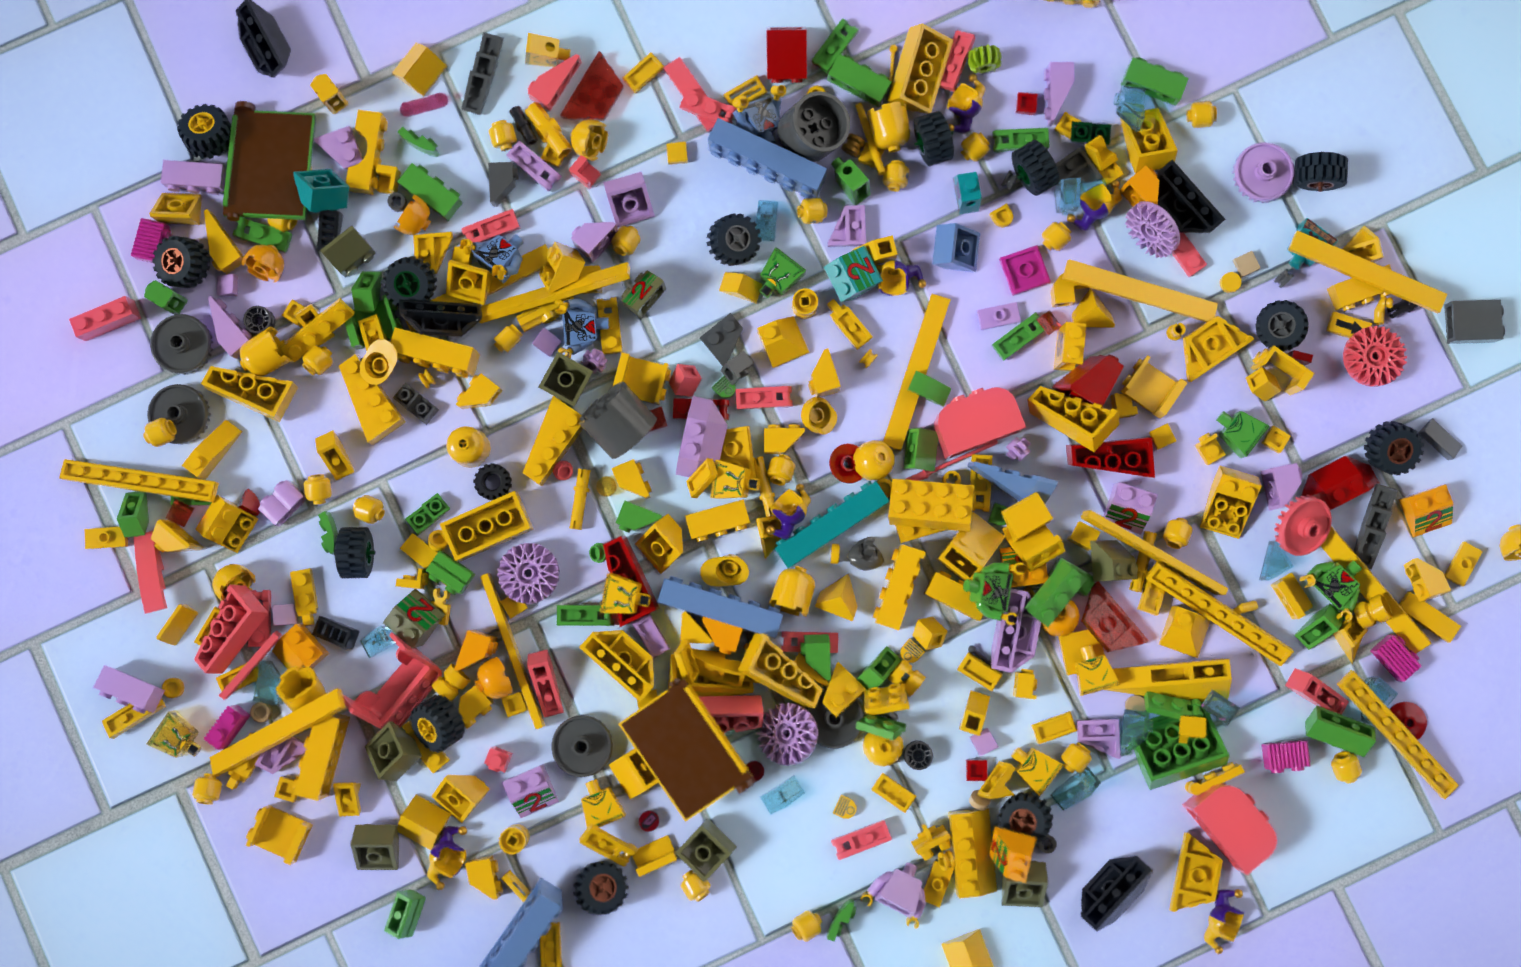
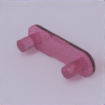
M436 93L424 98L403 102L400 106V112L403 116L410 117L439 109L448 104V97L444 93Z

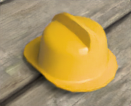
M386 339L374 341L360 363V374L367 383L372 385L381 384L392 374L398 360V354L395 346Z
M726 554L723 557H715L705 561L701 566L700 575L702 580L710 586L741 585L747 580L749 569L748 565L737 555Z

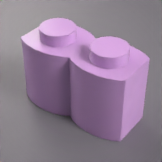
M289 480L280 481L274 487L275 491L273 494L265 496L260 501V507L258 508L262 514L278 527L285 523L293 512L306 501L305 495Z

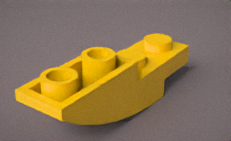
M692 649L700 671L698 675L718 683L741 687L743 682L759 683L737 671L742 661L725 659V653Z

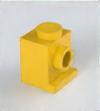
M1021 669V672H1015L1014 697L1036 700L1037 696L1033 695V691L1037 689V679H1034L1035 674H1033L1034 670Z

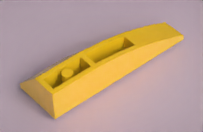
M1222 658L1112 668L1120 685L1104 690L1145 696L1148 691L1186 700L1199 699L1201 702L1227 700L1232 682L1230 659Z

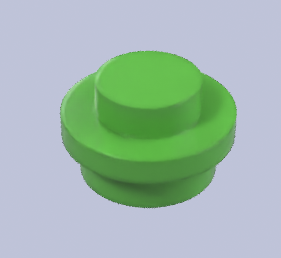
M595 543L589 550L590 558L597 563H603L606 560L603 543Z

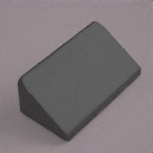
M1433 418L1418 432L1447 460H1453L1462 448V445Z

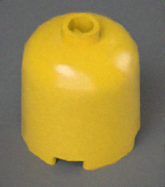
M900 102L882 104V109L877 111L871 108L867 111V117L875 145L882 150H888L889 153L900 151V147L904 146L910 138L906 103L902 105Z
M268 327L241 346L240 365L245 371H249L257 376H265L292 362V359L280 350V346L286 341L279 340L276 336L278 333L276 329Z
M458 427L447 438L446 447L448 454L456 463L463 467H478L490 455L491 446L489 439L483 432L474 427Z
M795 566V569H784L778 576L768 605L774 607L776 604L781 607L780 611L795 616H799L801 613L802 616L807 617L815 589V581L811 575L806 573L807 569Z
M294 666L280 676L281 681L276 686L278 696L292 712L326 694L325 688L315 671L309 666H306V668Z

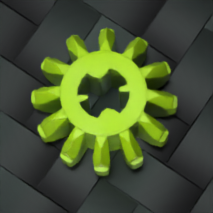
M988 44L973 48V50L969 51L968 55L970 70L974 73L980 72L981 74L995 71L996 68L1001 66L1002 56L1000 49L996 45L989 46Z

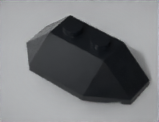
M244 0L235 10L236 16H238L239 39L256 71L275 78L286 67L291 48L274 16L254 1Z
M1173 159L1156 173L1159 179L1158 205L1171 215L1177 224L1179 233H1210L1226 220Z
M399 299V314L421 335L462 337L482 319L481 304Z
M1138 856L1109 859L1082 889L1081 918L1096 932L1116 922L1144 891L1153 870Z

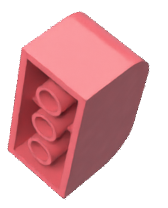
M982 387L972 391L968 397L960 395L953 398L940 411L934 421V431L937 433L938 442L945 460L1019 433L1026 428L1016 399L1008 390L999 387L984 390Z
M1222 783L1212 786L1199 795H1193L1182 804L1236 870L1248 875L1275 851L1277 836L1273 827L1268 822L1269 817L1264 811L1258 810L1254 806L1256 802L1248 793L1245 795L1240 789Z

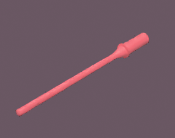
M996 440L937 466L935 471L923 470L905 480L921 481L925 478L928 479L932 473L970 457L972 454L998 444Z

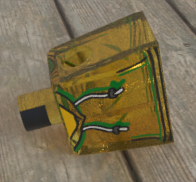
M177 710L168 711L146 743L148 746L175 758L182 757L186 752L195 757L202 749L200 745L194 742L199 734L198 730Z

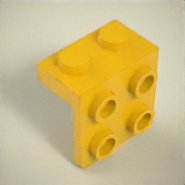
M894 683L887 687H872L865 690V712L869 713V715H878L910 709L905 683Z

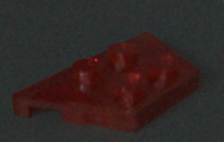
M598 51L561 112V118L605 121L622 93L624 85L616 76L602 52Z
M1095 582L1090 590L1081 622L1107 653L1147 643L1149 640L1100 582Z

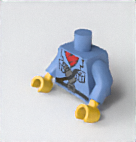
M784 85L772 86L771 93L774 95L773 98L768 96L749 102L746 96L734 99L733 106L737 108L733 112L736 118V126L771 143H775L772 132L778 128L781 107L780 97L786 94V87Z
M516 234L509 241L501 235H497L493 239L483 242H472L469 239H462L460 249H464L463 252L466 255H469L471 251L474 252L473 254L478 263L504 284L511 275H515L519 271L523 258L518 248L524 242Z
M580 298L569 299L564 302L560 299L555 300L554 303L556 305H561L559 308L554 309V311L562 314L565 346H568L567 349L562 347L558 349V352L561 354L565 352V356L571 358V355L583 351L597 340L598 330L609 329V318H597L596 308Z

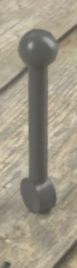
M971 645L968 647L970 653H974L991 666V661L979 653L975 646Z

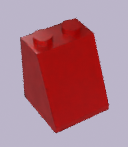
M766 27L767 79H771V83H783V79H791L792 83L803 82V79H807L806 27Z
M1108 354V356H1090L1082 365H1078L1055 383L1052 389L1064 393L1067 397H1077L1082 399L1083 402L1092 405L1096 403L1103 407L1124 365L1119 363V359L1111 354Z

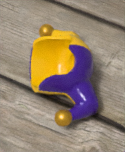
M976 74L969 76V81L973 82L975 89L961 83L949 98L947 109L960 119L959 125L948 124L950 131L962 134L968 133L973 117L978 115L982 109V97L985 93V86L977 79Z
M1117 180L1111 182L1113 194L1109 193L1103 183L1085 191L1078 198V202L1084 211L1083 218L1077 219L1074 214H1069L1067 221L1086 231L1097 219L1107 217L1112 212L1113 207L1122 200L1119 190L1120 182Z
M897 260L888 261L883 265H875L883 282L878 284V289L885 295L899 296L906 293L911 277L918 280L920 288L926 286V281L923 279L918 265L906 266Z
M803 484L796 486V491L799 492L800 496L793 490L788 489L772 504L770 510L780 520L781 529H775L770 525L766 528L768 534L788 539L794 525L800 523L805 518L811 498L805 492Z
M465 826L444 827L439 843L434 845L430 851V866L427 877L436 885L437 890H443L445 884L439 879V874L449 878L455 877L466 861V850L453 842L454 834L465 835L467 833Z
M1228 889L1217 890L1215 908L1209 914V925L1204 933L1205 942L1214 948L1216 954L1223 953V948L1218 946L1215 941L1216 938L1221 937L1234 942L1245 912L1231 906L1228 898L1233 896L1242 898L1243 891L1241 889H1236L1235 891Z

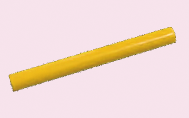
M857 103L855 108L879 176L884 175L886 171L878 148L873 141L863 104Z

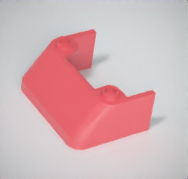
M392 632L389 636L399 646L396 651V658L402 664L377 694L372 691H365L355 701L343 695L345 706L353 715L379 729H382L389 721L394 722L401 728L410 717L413 708L418 706L433 689L432 684L439 676L442 677L441 669L417 648L412 649Z

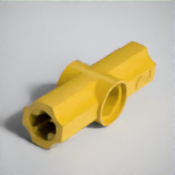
M539 102L530 104L525 110V114L535 126L540 139L544 143L547 142L558 159L568 156L573 149L562 134L557 121L554 118H550Z
M568 297L562 299L561 301L564 302L565 300L574 299V297ZM554 302L529 309L516 316L525 333L542 323L547 324L556 320L560 314L554 311V309L559 308L561 305H556Z

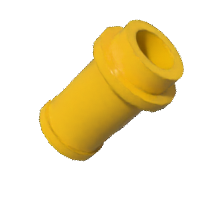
M1176 323L1169 326L1166 331L1167 337L1173 341L1180 339L1186 331L1185 325Z

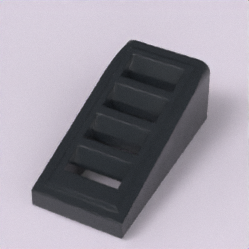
M320 211L317 251L326 246L323 245L324 241L331 242L340 235L343 214L340 211ZM327 217L335 218V220H327ZM326 225L334 226V229H327ZM325 233H326V234H333V237H324V236H325Z
M319 616L312 635L344 649H353L360 631ZM325 623H327L328 625L326 627V630L324 634H322ZM333 626H334L335 628H334L333 633H332V635H331V637H330L331 630H332V628H333ZM340 630H342V633H341L340 638H339V640H338V639H337V638H338V635H339V633H340Z

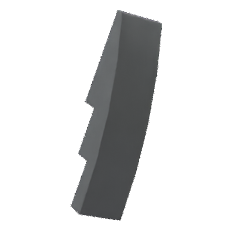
M483 32L479 52H476L473 69L469 73L461 110L478 115L482 114L496 71L504 40L503 37Z
M1377 483L1366 509L1354 548L1355 554L1370 570H1372L1387 534L1385 529L1392 515L1391 507L1398 493L1394 488Z

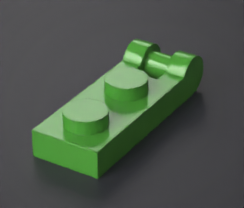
M842 18L812 58L811 63L828 73L838 55L842 54L852 39L855 38L859 28L856 26L852 27L846 19ZM844 30V31L847 32L848 34H847L846 36H844V35L841 33V31Z
M1048 128L992 131V138L995 139L993 152L996 153L1016 151L1032 140H1037L1046 149L1050 147ZM1002 138H1008V143H1003Z
M243 217L236 221L238 225L236 230H233L232 236L259 245H273L278 251L287 253L292 233L287 231L281 232L271 226ZM246 226L250 227L249 234L244 233Z
M1036 312L991 345L1003 361L1048 329L1046 324H1042L1039 320L1040 316ZM1032 323L1036 330L1032 331L1028 325Z
M557 605V626H614V620H612V613H604V620H598V611H600L601 605Z
M1148 691L1144 696L1145 709L1148 713L1180 719V716L1204 717L1203 712L1200 711L1202 703L1199 699L1186 700Z

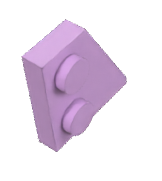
M350 125L314 138V141L346 171L348 167L355 166L363 160Z
M865 205L844 206L827 247L861 246L866 243Z
M1119 719L1076 720L1077 741L1116 759H1121Z
M293 736L261 753L255 765L274 774L305 753V742Z

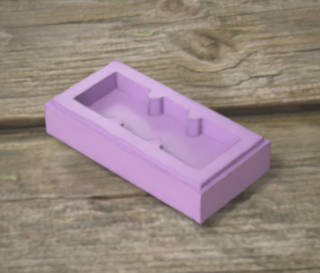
M1017 302L977 310L981 330L1021 322Z
M651 614L632 624L653 659L671 649Z

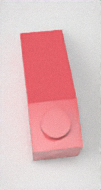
M577 54L573 55L538 76L536 81H532L528 87L530 99L536 103L539 102L542 107L551 111L581 65L580 56Z
M548 649L528 654L527 667L543 717L564 713Z
M1294 668L1285 684L1290 690L1312 704L1341 715L1349 703L1347 699L1312 674Z

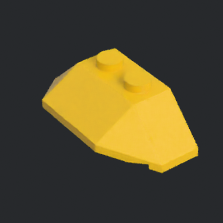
M623 630L592 632L579 647L639 702L654 687L653 657Z

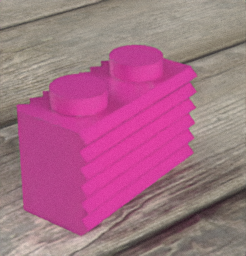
M141 218L131 256L137 260L152 263V258H155L153 253L154 250L158 249V243H162L164 238L171 236L170 226L162 222Z
M1387 635L1370 652L1396 681L1405 682L1422 667L1418 662L1419 657L1413 651L1406 649L1404 646L1406 643L1400 636Z
M238 705L226 706L224 713H221L219 720H216L217 723H214V726L211 727L212 730L206 733L207 736L204 737V740L218 750L227 748L251 715Z
M1296 740L1261 745L1264 768L1271 770V773H1283L1286 768H1292V771L1305 770L1304 767L1311 766L1308 741Z

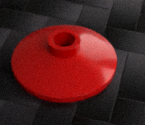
M846 443L836 447L829 459L830 470L834 477L847 484L855 483L862 479L855 470L856 465L853 456L858 446ZM844 461L849 464L848 468L844 467Z
M1399 702L1390 708L1392 713L1417 740L1423 736L1427 727V719L1424 711L1418 705L1411 702ZM1408 719H1411L1412 721L1411 726H1407L1406 724Z

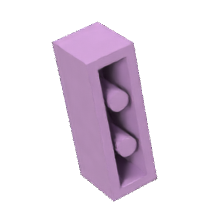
M163 160L161 184L172 192H180V189L196 194L200 193V191H207L208 194L219 195L220 192L224 193L227 168L223 164Z
M104 665L93 688L100 690L99 695L108 699L114 696L117 698V703L128 706L130 703L134 705L133 710L143 714L146 710L154 713L165 690L106 665Z

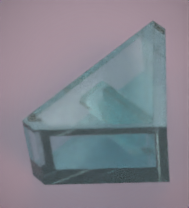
M758 201L756 230H760L758 237H761V240L775 241L778 202Z
M1275 540L1268 543L1259 578L1260 581H1270L1294 567L1286 552L1279 547L1280 544Z
M381 625L360 640L369 658L396 644L389 636L392 631L387 626Z
M1211 690L1200 706L1225 727H1228L1240 707L1214 690Z
M795 775L760 796L769 813L773 814L792 804L805 791Z

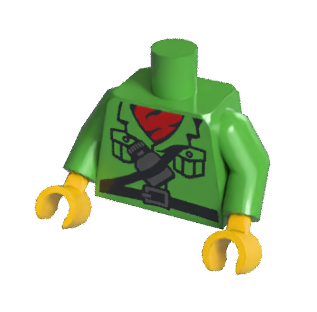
M1354 560L1345 568L1338 562L1333 563L1331 561L1316 564L1307 575L1299 578L1300 581L1307 579L1308 583L1305 588L1314 586L1339 611L1342 609V612L1336 615L1337 619L1344 615L1346 619L1344 624L1352 620V612L1357 604L1360 593V583L1354 576L1362 570Z
M994 562L983 567L981 572H975L973 580L966 579L963 589L966 592H971L970 601L976 603V608L985 617L998 621L1005 620L1008 625L1012 626L1015 623L1009 622L1008 616L1018 617L1017 614L1013 612L1004 614L1008 610L1013 573H1010V571L1022 575L1025 572H1017L1016 566L1024 564L1016 562L1014 565H1010V563Z

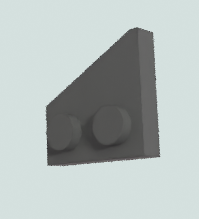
M1081 146L1056 163L1059 172L1058 187L1096 182L1103 178Z
M729 313L700 337V340L722 367L729 361L743 331V327Z

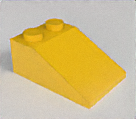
M1159 108L1120 114L1128 157L1135 174L1144 166L1153 170H1159L1172 159L1175 162L1178 150Z

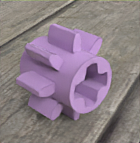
M593 349L591 352L587 350L584 353L581 363L595 374L597 371L603 372L608 360L605 359L602 351Z
M1018 437L1014 438L1006 446L1009 450L1006 455L1012 461L1016 458L1021 461L1031 452L1027 448L1030 445L1029 441L1025 437L1021 440Z

